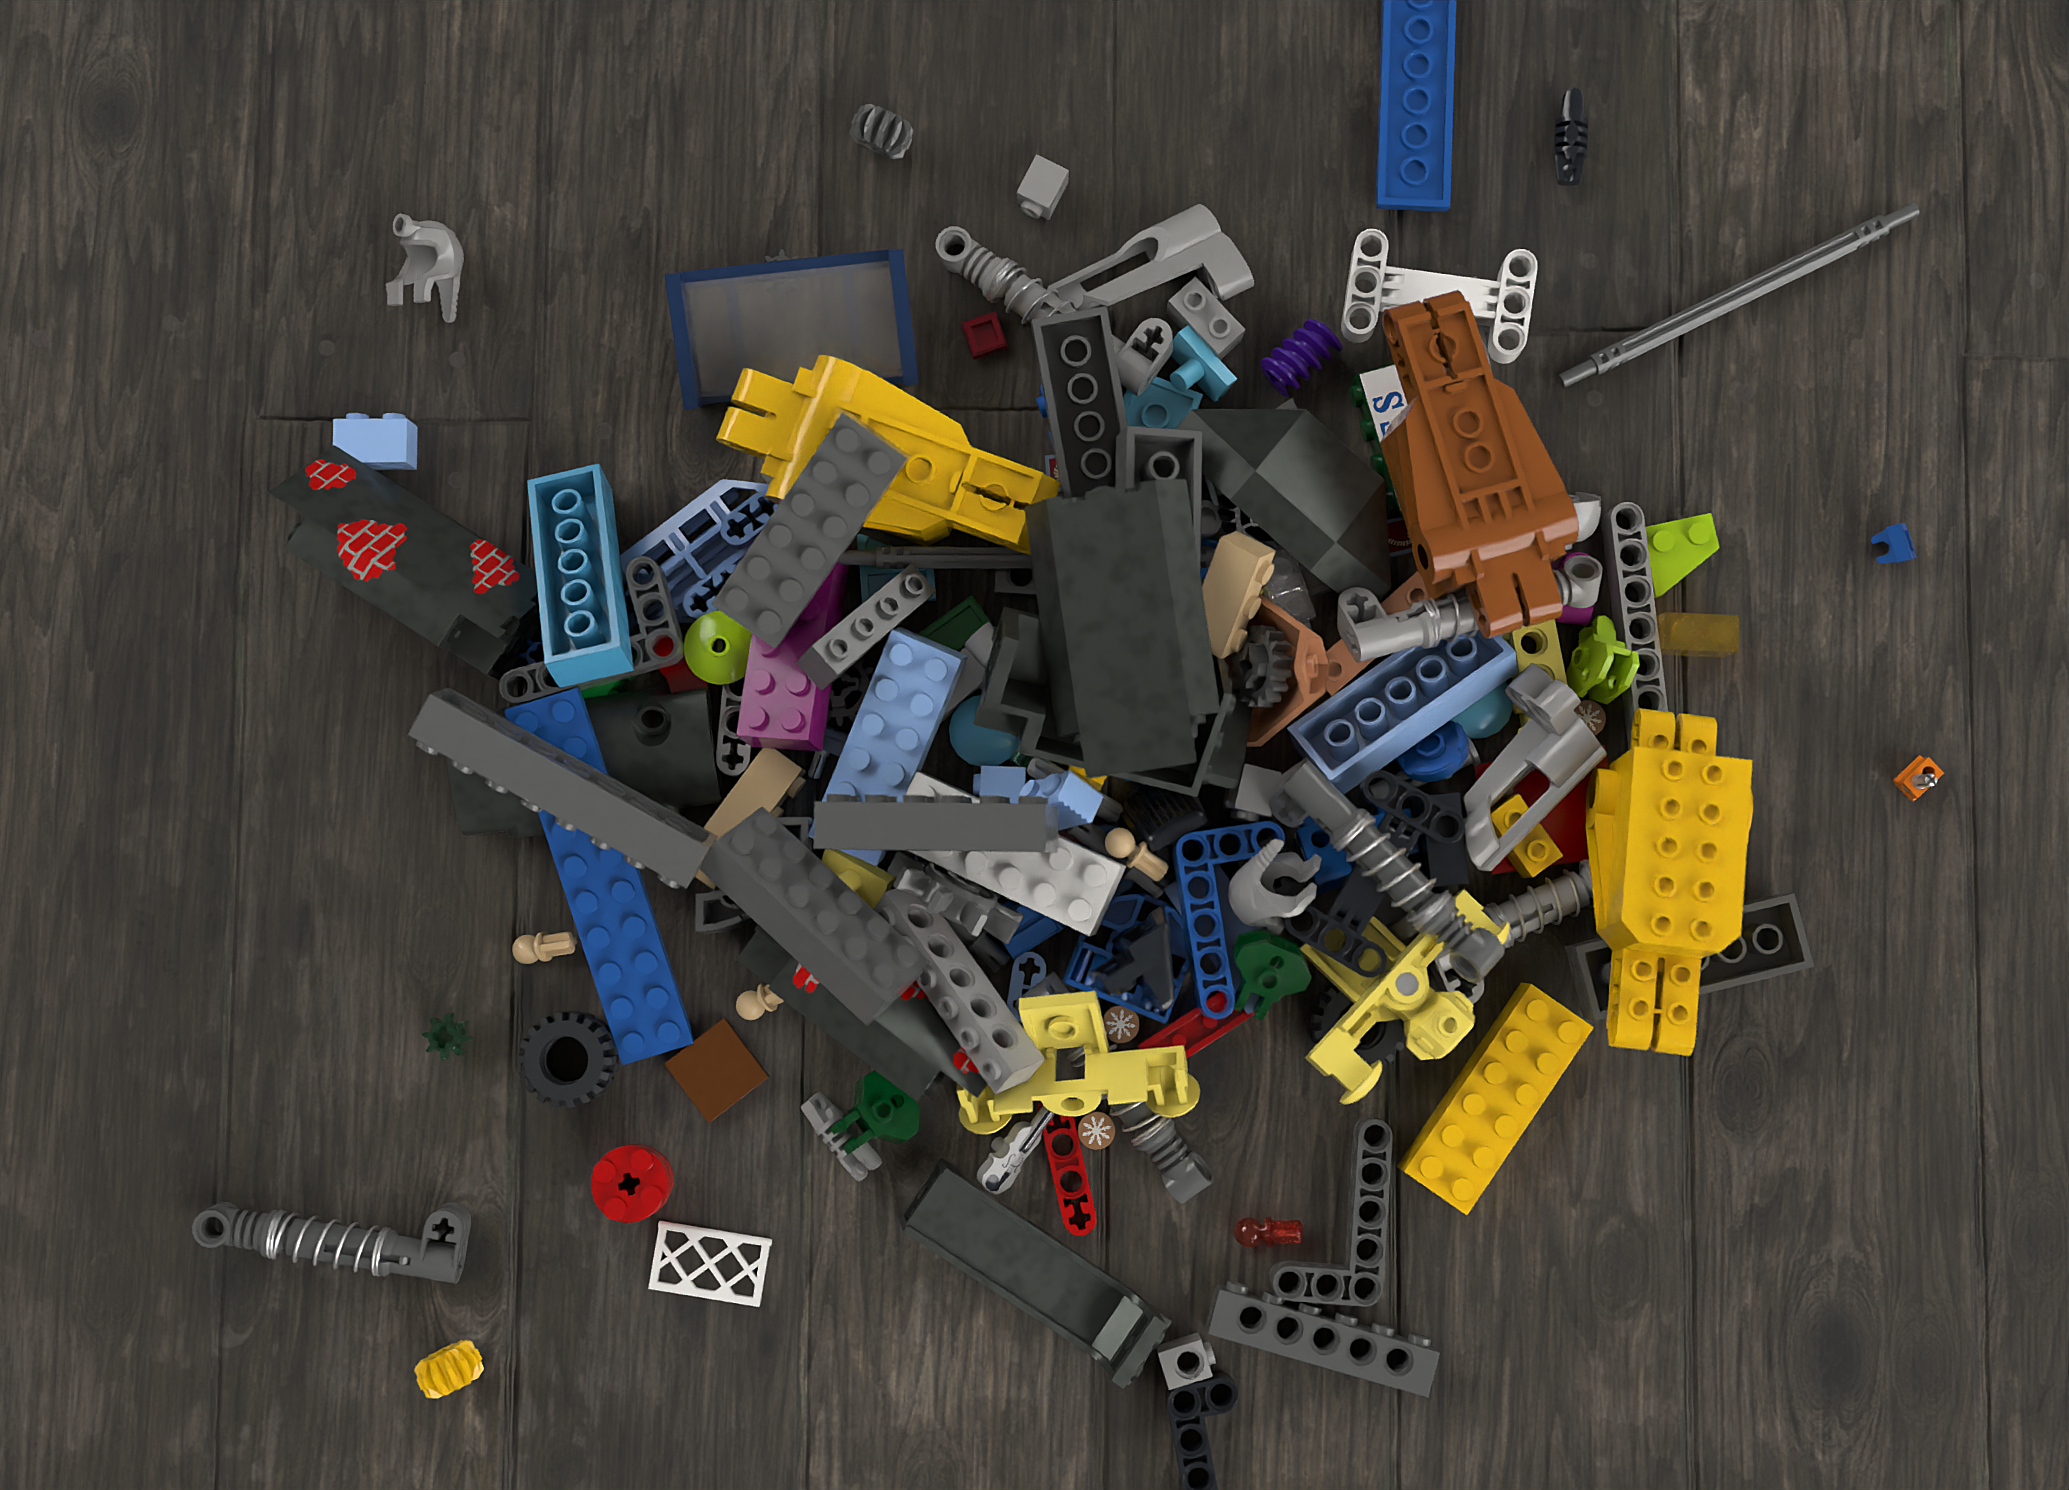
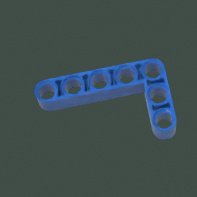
M1265 821L1192 832L1180 837L1172 847L1173 865L1195 1001L1198 1011L1208 1018L1222 1019L1227 1017L1235 1006L1213 865L1250 860L1262 850L1256 841L1257 833L1260 830L1269 831L1273 839H1280L1285 843L1284 832L1276 823ZM1223 835H1229L1236 841L1237 849L1232 856L1226 855L1220 850L1219 841ZM1185 841H1193L1199 846L1200 855L1196 861H1189L1183 856L1182 846ZM1192 878L1201 879L1205 883L1206 893L1201 899L1192 897L1188 892V883ZM1200 915L1208 917L1212 923V930L1206 937L1198 935L1194 929L1195 919ZM1205 953L1213 954L1218 960L1217 970L1210 975L1204 973L1200 967V960ZM1215 990L1220 992L1224 998L1223 1008L1216 1013L1210 1011L1206 1004L1208 994Z

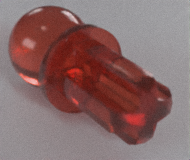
M1246 1217L1239 1220L1235 1225L1234 1236L1241 1246L1247 1248L1257 1246L1262 1240H1265L1267 1247H1273L1274 1243H1300L1303 1240V1225L1299 1220L1273 1221L1271 1217H1265L1264 1224H1261L1255 1218Z

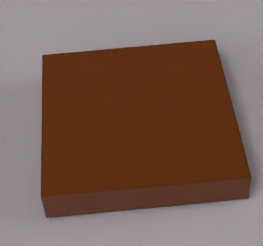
M726 1017L694 1040V1044L688 1045L664 1063L708 1123H711L770 1077Z

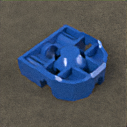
M1144 893L1113 897L1101 922V925L1113 929L1106 944V949L1103 950L1084 942L1086 934L1081 932L1062 982L1086 992L1096 991L1097 996L1166 1024L1173 1005L1166 1011L1156 1007L1150 1011L1152 1005L1139 984H1137L1134 994L1125 992L1117 995L1114 992L1110 995L1096 987L1088 974L1084 982L1081 983L1092 952H1095V955L1087 973L1113 957L1111 950L1117 949L1111 940L1140 923L1136 919L1144 900L1164 908L1170 929L1171 953L1184 958L1177 978H1173L1175 1000L1183 983L1186 970L1189 967L1183 920L1169 903Z

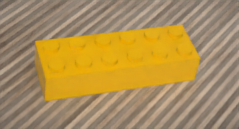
M1521 982L1397 1167L1465 1215H1468L1594 1027L1534 985Z

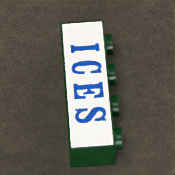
M1393 363L1357 373L1352 381L1353 386L1349 387V393L1353 406L1355 408L1359 407L1363 421H1360V431L1363 440L1370 442L1374 454L1370 456L1371 467L1385 481L1386 511H1391L1392 517L1398 518L1403 515L1380 445L1391 421L1408 406L1395 364Z

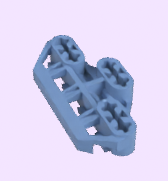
M721 479L620 555L623 585L627 583L625 571L632 559L645 556L653 561H657L671 549L675 555L659 566L662 567L666 575L678 623L693 624L698 618L709 612L720 611L712 605L716 597L709 588L714 585L720 592L727 582L725 579L731 576L770 519L768 514L764 513L762 506L768 503L771 507L773 506L774 511L779 506L765 498L769 487L768 484ZM739 489L757 492L732 510V512L723 502L725 501L730 506L739 499V493H737ZM750 512L761 526L758 529L746 516ZM709 513L717 525H712L691 541L692 543L690 544L682 532L684 531L689 537L711 520L707 514ZM737 525H739L746 534L741 539H739V537L735 535V532L733 530V528ZM642 568L637 575L638 583L643 585L651 582L654 577V570L649 575ZM627 589L624 593L629 635L631 637L638 634L640 628L636 613H634L635 610L628 605L632 602L629 589ZM699 598L707 601L706 605L709 608L707 611L702 612L697 609L699 606L696 601ZM656 602L648 607L647 617L649 620H657L663 615V604Z

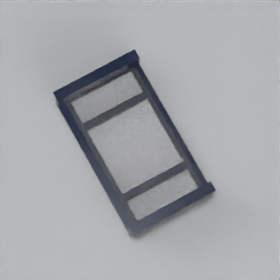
M892 248L681 271L664 275L684 410L699 408L703 404L731 402L743 368L752 369L794 384L799 368L803 367L812 371L818 355L842 359L877 375L890 384L904 383V386L919 384L903 249Z

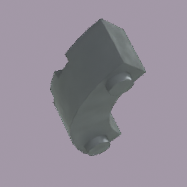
M809 817L776 818L802 844L812 851L814 839L808 835L814 820ZM721 889L696 894L695 932L704 934L720 933L737 929L754 921Z

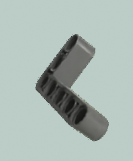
M641 556L632 559L625 571L641 634L630 637L631 648H635L637 651V660L633 664L634 671L559 688V686L552 687L550 685V672L545 666V662L541 661L506 672L499 683V691L502 697L509 702L521 705L580 687L582 691L678 663L684 655V641L666 575L662 567L651 558ZM644 567H652L654 577L651 582L643 585L639 584L637 581L638 572ZM655 602H661L664 606L663 615L657 620H649L647 617L648 607ZM664 638H671L674 642L673 651L668 656L660 657L657 653L658 643ZM521 678H525L528 683V690L523 696L517 698L513 693L514 683Z
M1364 1116L1357 1121L1353 1130L1345 1264L1293 1260L1277 1262L1270 1270L1269 1281L1276 1294L1282 1299L1366 1307L1374 1305L1381 1298L1384 1280L1393 1139L1389 1125L1374 1116ZM1379 1125L1382 1133L1381 1138L1374 1144L1366 1143L1364 1132L1367 1127ZM1368 1163H1377L1379 1174L1376 1179L1368 1182L1364 1181L1361 1175L1363 1167ZM1366 1201H1374L1377 1207L1376 1213L1370 1219H1362L1359 1216L1360 1206ZM1371 1239L1374 1242L1373 1252L1367 1257L1358 1256L1356 1249L1360 1241ZM1295 1272L1297 1274V1281L1290 1289L1279 1287V1277L1283 1273ZM1329 1274L1334 1276L1335 1282L1329 1291L1321 1292L1316 1289L1317 1280L1322 1275ZM1363 1277L1370 1278L1372 1286L1369 1292L1363 1295L1356 1294L1354 1292V1285L1357 1280Z

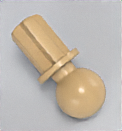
M1115 828L1107 834L1105 847L1110 855L1116 858L1127 857V867L1132 868L1135 866L1155 881H1160L1169 868L1167 863L1146 849V842L1142 841L1138 846L1135 845L1134 836L1125 828Z
M540 932L536 937L533 935H523L515 940L512 953L514 958L522 964H532L538 959L546 962L550 961L553 956L572 954L575 951L577 939L573 937L571 932L556 934Z
M762 983L758 985L757 991H745L738 997L736 1010L742 1018L755 1020L764 1013L765 1009L772 1012L777 1009L778 1004L784 1001L768 989L769 984Z

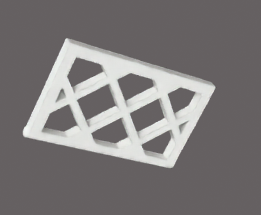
M666 1221L658 1222L659 1229L648 1289L756 1307L760 1306L772 1239ZM667 1230L685 1233L689 1241L672 1253L665 1243ZM704 1236L723 1239L728 1247L711 1259L699 1240ZM742 1243L762 1246L760 1258L751 1265L748 1264L737 1248ZM693 1245L705 1264L688 1275L676 1257ZM732 1251L744 1270L727 1282L715 1263ZM663 1252H664V1254H665L667 1257L662 1260V1256H663ZM668 1262H671L683 1279L677 1284L658 1281L660 1268ZM758 1267V1271H757V1275H756L753 1270ZM709 1268L721 1287L717 1290L697 1288L692 1280ZM748 1274L755 1284L754 1295L752 1297L735 1294L730 1286Z

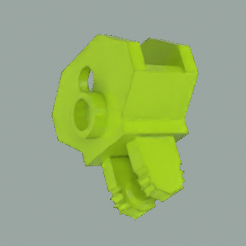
M1604 615L1597 616L1592 622L1591 627H1585L1580 631L1578 636L1580 638L1578 640L1579 646L1572 651L1571 662L1566 671L1568 687L1578 697H1584L1588 691L1589 699L1609 704L1630 687L1639 667L1638 652L1625 649L1624 642L1616 640L1614 623L1612 619Z

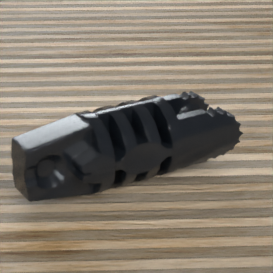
M1575 87L1573 89L1569 88L1566 94L1563 95L1561 117L1555 121L1553 157L1555 159L1557 185L1563 186L1580 184L1584 161L1587 157L1589 121L1584 117V94H1582L1579 88L1575 89Z

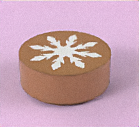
M1583 700L1574 709L1594 735H1597L1604 728L1606 715L1598 703L1591 700Z
M1116 1005L1105 1012L1102 1019L1105 1031H1107L1106 1036L1111 1041L1126 1043L1136 1036L1139 1030V1019L1134 1011Z
M1091 1111L1080 1119L1078 1136L1086 1147L1094 1150L1103 1149L1113 1141L1115 1126L1110 1116L1106 1113Z

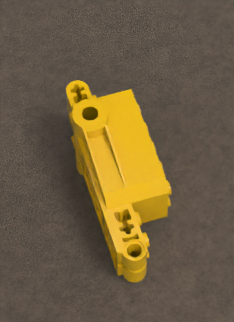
M818 355L812 371L800 367L794 384L752 369L743 368L731 402L745 410L728 407L716 438L717 441L728 447L765 460L760 471L769 486L765 498L779 505L842 412L849 411L911 456L862 527L878 529L922 546H929L949 537L952 528L1012 550L1031 555L1024 507L1044 499L1057 497L1061 486L1060 482L1044 475L1043 472L971 447L961 424L877 375L842 359L827 355Z
M1637 708L1632 722L1630 750L1612 762L1609 769L1594 768L1589 779L1585 807L1586 837L1596 931L1612 949L1606 1029H1608L1609 1045L1613 1047L1646 1051L1651 1046L1653 1052L1690 1056L1696 1037L1701 958L1719 953L1741 935L1746 851L1753 815V795L1751 791L1753 760L1715 756L1717 721L1714 717L1679 713L1675 720L1673 712Z

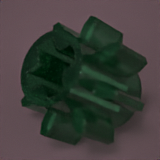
M446 1013L444 1023L438 1017L431 1018L432 1029L429 1032L422 1033L423 1037L428 1038L430 1044L426 1052L440 1051L441 1060L449 1059L451 1050L458 1056L465 1053L462 1047L463 1043L473 1040L472 1036L466 1035L464 1028L469 1022L467 1020L455 1022L454 1013ZM442 1031H447L448 1034L453 1035V1041L448 1042L447 1039L442 1038Z

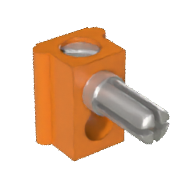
M1919 755L1893 779V782L1908 799L1914 802L1929 787L1935 786L1934 784H1937L1938 779L1944 772L1930 757L1923 758Z

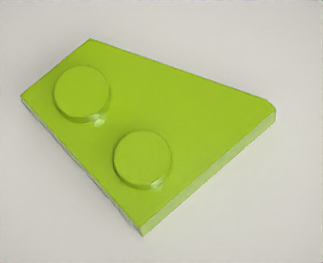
M1711 513L1645 527L1654 598L1663 595L1720 548Z

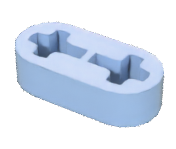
M1026 952L1016 958L1012 968L1007 1006L1019 1022H1022L1020 1015H1018L1017 1009L1013 1007V1001H1017L1021 997L1023 988L1031 989L1041 982L1046 975V964L1043 958L1034 952ZM1027 958H1034V964L1040 966L1039 974L1034 973L1032 975L1030 985L1023 984L1025 974L1023 971H1019V964L1026 963Z

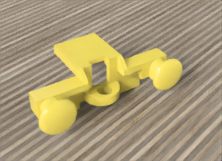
M1096 991L1019 998V1013L1024 1030L1045 1058L1028 1081L997 1094L987 1084L978 1098L957 1083V1094L961 1104L959 1110L960 1122L967 1130L975 1134L985 1135L997 1132L1005 1127L1014 1113L1032 1112L1033 1101L1041 1100L1044 1107L1052 1113L1062 1116H1080L1095 1110L1101 1102V1094H1108L1109 1105L1146 1101L1147 1106L1154 1113L1162 1117H1177L1192 1110L1197 1104L1200 1095L1198 1082L1192 1075L1187 1073L1184 1045L1110 1052ZM1084 1047L1085 1079L1056 1081V1049ZM1069 1097H1076V1098H1079V1099H1075V1100H1074V1099H1067V1098H1069Z

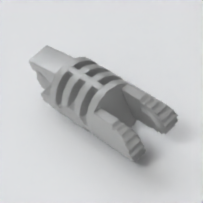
M820 1091L801 1106L802 1111L815 1129V1133L818 1136L820 1134L823 1136L822 1141L828 1145L831 1152L835 1151L837 1153L836 1158L856 1181L863 1180L868 1174V1169L874 1170L881 1165L882 1159L868 1142L847 1155L843 1147L849 1140L855 1136L858 1137V1130L850 1124L840 1134L834 1135L830 1127L841 1120L844 1113Z

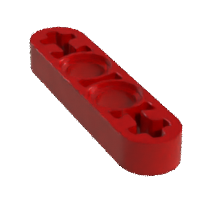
M1041 1100L1038 1101V1111L1043 1106ZM1060 1115L1061 1123L1069 1120L1070 1127H1057L1050 1132L1045 1127L1042 1133L1064 1226L1071 1234L1084 1236L1094 1229L1096 1225V1212L1074 1117ZM1053 1118L1050 1120L1048 1125H1054ZM1058 1134H1067L1073 1140L1072 1150L1065 1155L1056 1153L1052 1148V1140ZM1073 1170L1080 1174L1082 1183L1077 1190L1067 1191L1061 1186L1060 1179L1064 1172ZM1086 1194L1087 1200L1079 1201L1082 1212L1084 1214L1089 1213L1090 1218L1085 1220L1084 1227L1078 1228L1076 1222L1069 1221V1218L1074 1216L1073 1203L1070 1202L1065 1205L1063 1199H1076Z

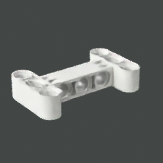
M1367 229L1357 236L1351 256L1341 322V331L1348 341L1362 343L1368 340L1375 328L1379 311L1383 312L1385 309L1418 300L1422 302L1426 298L1459 290L1465 297V300L1470 302L1476 324L1490 326L1488 338V353L1494 361L1503 364L1510 363L1519 356L1527 341L1538 268L1537 260L1530 251L1516 249L1510 252L1500 267L1497 281L1386 266L1388 240L1385 234L1377 229ZM1365 244H1373L1378 248L1379 254L1375 257H1368L1362 253L1360 248ZM1509 265H1522L1526 270V276H1514L1509 270ZM1359 280H1368L1373 284L1374 290L1370 293H1362L1357 290L1355 283ZM1504 301H1516L1521 307V312L1518 314L1509 313L1504 307ZM1355 315L1363 316L1367 319L1369 326L1358 330L1350 324L1349 319ZM1501 336L1511 337L1516 344V348L1513 350L1503 349L1498 343V338Z

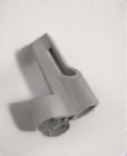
M1197 204L1139 232L1128 240L1117 253L1049 285L1047 290L1056 289L1059 299L1062 301L1072 300L1075 309L1081 311L1095 308L1101 304L1105 306L1112 305L1193 270H1196L1200 282H1205L1213 296L1223 301L1253 287L1254 280L1246 261L1232 240L1221 232V228L1212 212L1205 206ZM1145 251L1150 261L1089 292L1084 290L1080 282Z
M1530 663L1504 690L1510 700L1530 720L1463 797L1467 811L1465 819L1466 843L1471 860L1478 870L1491 871L1607 755L1592 731L1574 710L1581 703L1579 697L1562 681L1558 679L1553 681L1544 670L1534 663ZM1528 769H1539L1550 780L1549 789L1498 839L1491 821L1490 808Z

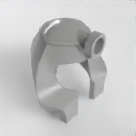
M398 214L393 221V232L396 236L401 237L400 245L404 247L407 257L399 275L393 281L386 283L387 305H403V285L413 283L414 302L431 301L432 286L436 282L439 287L443 319L447 323L454 322L457 311L456 306L458 305L457 294L459 293L460 274L464 260V252L460 242L456 238L455 233L442 223L431 220L418 222L412 220L409 215Z
M1274 839L1235 873L1229 884L1228 899L1234 913L1244 924L1260 928L1266 927L1268 931L1279 935L1284 928L1283 917L1301 914L1315 898L1317 886L1311 883L1297 896H1282L1276 894L1273 889L1274 879L1290 876L1299 883L1306 882L1320 869L1322 858L1314 854L1309 860L1303 862L1297 853L1277 854L1281 850L1284 841Z

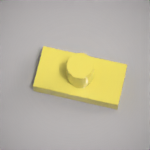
M825 849L821 860L873 909L883 894L891 890L895 879L893 875L879 867L838 849Z

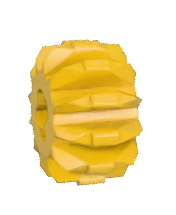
M460 1340L420 1360L414 1369L417 1375V1383L420 1389L424 1391L426 1398H439L443 1395H448L470 1384L471 1381L480 1376L484 1369L481 1362L482 1357L478 1349H475L472 1341Z

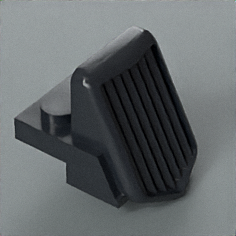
M1139 782L1124 798V809L1120 813L1129 831L1134 836L1137 845L1142 841L1146 842V849L1167 863L1169 868L1164 876L1174 871L1172 847L1175 841L1183 835L1192 832L1214 829L1198 797ZM1185 841L1182 846L1183 856L1189 861L1199 858V846L1193 841Z
M1159 907L1149 913L1146 921H1141L1111 940L1119 954L1087 974L1096 987L1110 995L1114 992L1117 995L1123 994L1138 983L1150 1004L1162 1011H1166L1174 1003L1175 991L1170 929L1163 907Z

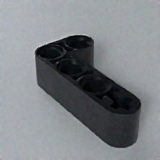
M1211 1371L1213 1377L1169 1390L1168 1386L1166 1388L1165 1399L1182 1490H1218L1205 1417L1227 1413L1237 1405L1239 1392L1233 1378L1224 1371ZM1217 1384H1225L1230 1387L1228 1396L1222 1400H1216L1210 1396L1212 1388ZM1180 1391H1188L1193 1395L1192 1402L1185 1407H1179L1173 1403L1174 1396ZM1185 1430H1197L1200 1433L1199 1440L1194 1444L1183 1443L1180 1437ZM1196 1467H1201L1207 1471L1206 1477L1200 1482L1190 1481L1187 1478L1188 1473Z

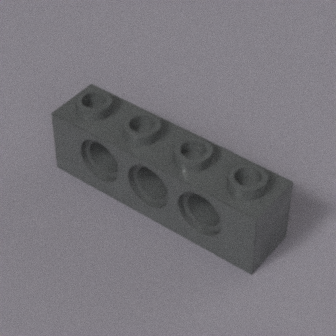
M911 563L814 643L796 663L821 691L824 690L889 635L892 629L897 628L915 613L936 592V589Z

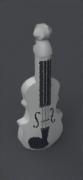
M1043 1105L1031 1122H1018L1012 1127L1007 1137L1004 1139L997 1137L993 1140L991 1147L996 1153H990L988 1159L977 1172L978 1182L992 1194H1000L1011 1187L1017 1175L1021 1172L1020 1167L1023 1161L1039 1144L1041 1133L1055 1113H1052Z

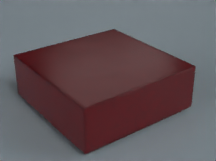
M996 311L961 323L973 360L1008 348Z

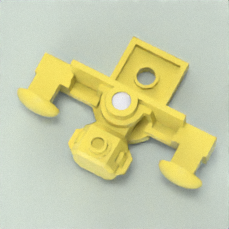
M1465 890L1459 891L1453 896L1455 898V906L1459 909L1457 915L1459 916L1463 913L1466 916L1464 922L1466 923L1470 920L1473 923L1472 930L1476 927L1484 928L1493 933L1501 941L1502 945L1505 943L1510 931L1508 921H1505L1498 927L1482 912L1483 907ZM1372 916L1362 936L1376 943L1385 951L1387 965L1380 975L1369 978L1359 975L1307 943L1300 947L1304 957L1354 1003L1305 1056L1323 1076L1332 1075L1346 1089V1092L1340 1099V1103L1350 1104L1364 1097L1374 1087L1381 1075L1382 1063L1380 1060L1369 1066L1353 1051L1360 1043L1359 1040L1376 1022L1392 1021L1401 1018L1404 1021V1031L1407 1037L1406 1047L1419 1060L1444 1057L1473 1027L1475 1023L1473 1004L1460 991L1435 992L1429 986L1427 966L1443 950L1442 946L1444 944L1443 942L1438 944L1435 941L1436 935L1430 937L1428 934L1419 933L1406 947L1375 916ZM1339 929L1329 930L1324 937L1325 946L1331 951L1341 949L1345 941V936ZM1373 949L1363 950L1358 957V964L1363 970H1371L1378 963V955Z

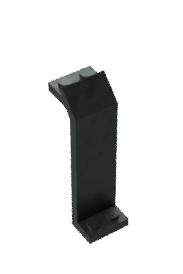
M942 1157L899 1218L904 1233L1089 1354L1103 1366L1110 1380L1123 1389L1139 1376L1144 1362L1152 1350L1159 1346L1165 1336L1166 1329L1172 1322L1134 1290L959 1175L954 1165Z

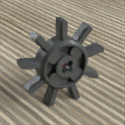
M898 851L887 870L888 873L897 877L893 884L896 889L916 895L927 905L926 911L932 915L939 913L965 926L974 936L978 937L983 928L1005 944H1008L1024 917L1023 913L999 903L1001 894L916 854L912 859Z

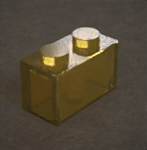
M1664 612L1656 616L1661 655L1727 657L1738 653L1740 615Z

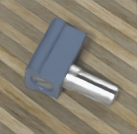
M826 725L822 752L815 751L808 771L809 777L812 778L814 775V779L820 778L830 753L840 757L849 733Z

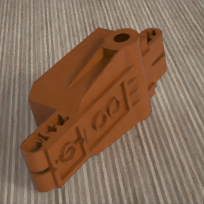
M1459 290L1423 299L1422 302L1418 300L1385 309L1382 316L1383 328L1408 406L1391 421L1380 445L1412 543L1414 560L1423 578L1429 599L1438 600L1447 597L1449 593L1456 595L1467 592L1477 626L1485 638L1519 630L1522 625L1529 627L1560 618L1563 610L1562 601L1550 563L1566 554L1564 546L1574 544L1577 541L1579 535L1577 512L1572 499L1565 490L1562 479L1515 390L1493 377L1470 302L1465 300V297Z

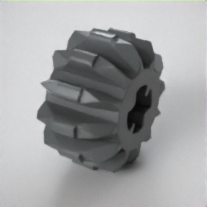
M866 104L860 106L858 113H855L849 134L863 148L883 157L898 159L903 158L905 151L909 149L914 130L908 121L892 113L890 110Z

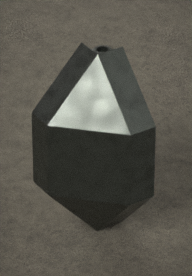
M1192 409L1175 428L1177 430L1202 431L1201 472L1258 526L1339 595L1349 588H1365L1371 591L1379 602L1392 588L1385 481L1306 409Z

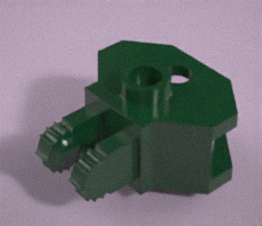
M1263 928L1238 934L1232 948L1235 962L1241 971V983L1234 995L1235 1006L1233 1009L1241 1011L1246 1005L1251 992L1260 995L1253 1008V1017L1263 1020L1273 1001L1278 1003L1281 996L1305 991L1312 976L1307 968L1308 963L1297 942Z
M874 1070L855 1082L854 1107L848 1110V1115L830 1127L834 1135L840 1134L855 1121L863 1132L858 1137L855 1136L849 1140L843 1147L847 1155L867 1141L870 1142L876 1138L898 1145L918 1133L920 1107L914 1099Z

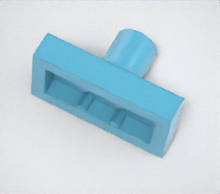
M1188 325L1177 333L1173 339L1171 356L1181 367L1170 375L1172 385L1178 391L1184 392L1196 383L1216 403L1227 393L1237 378Z

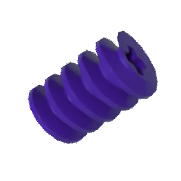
M1312 318L1304 322V329L1297 328L1293 332V339H1284L1282 348H1274L1271 352L1272 358L1264 357L1260 362L1261 369L1268 382L1281 395L1288 398V392L1285 387L1289 385L1293 389L1298 390L1300 388L1296 379L1298 375L1307 381L1311 378L1307 370L1308 366L1317 371L1322 368L1318 361L1319 356L1326 361L1332 360L1329 347L1338 352L1343 350L1340 340L1324 323Z

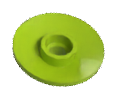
M722 611L709 612L698 618L686 634L684 641L686 662L696 676L708 683L726 685L737 682L746 676L752 632ZM722 639L726 643L725 650L720 653L714 652V642Z

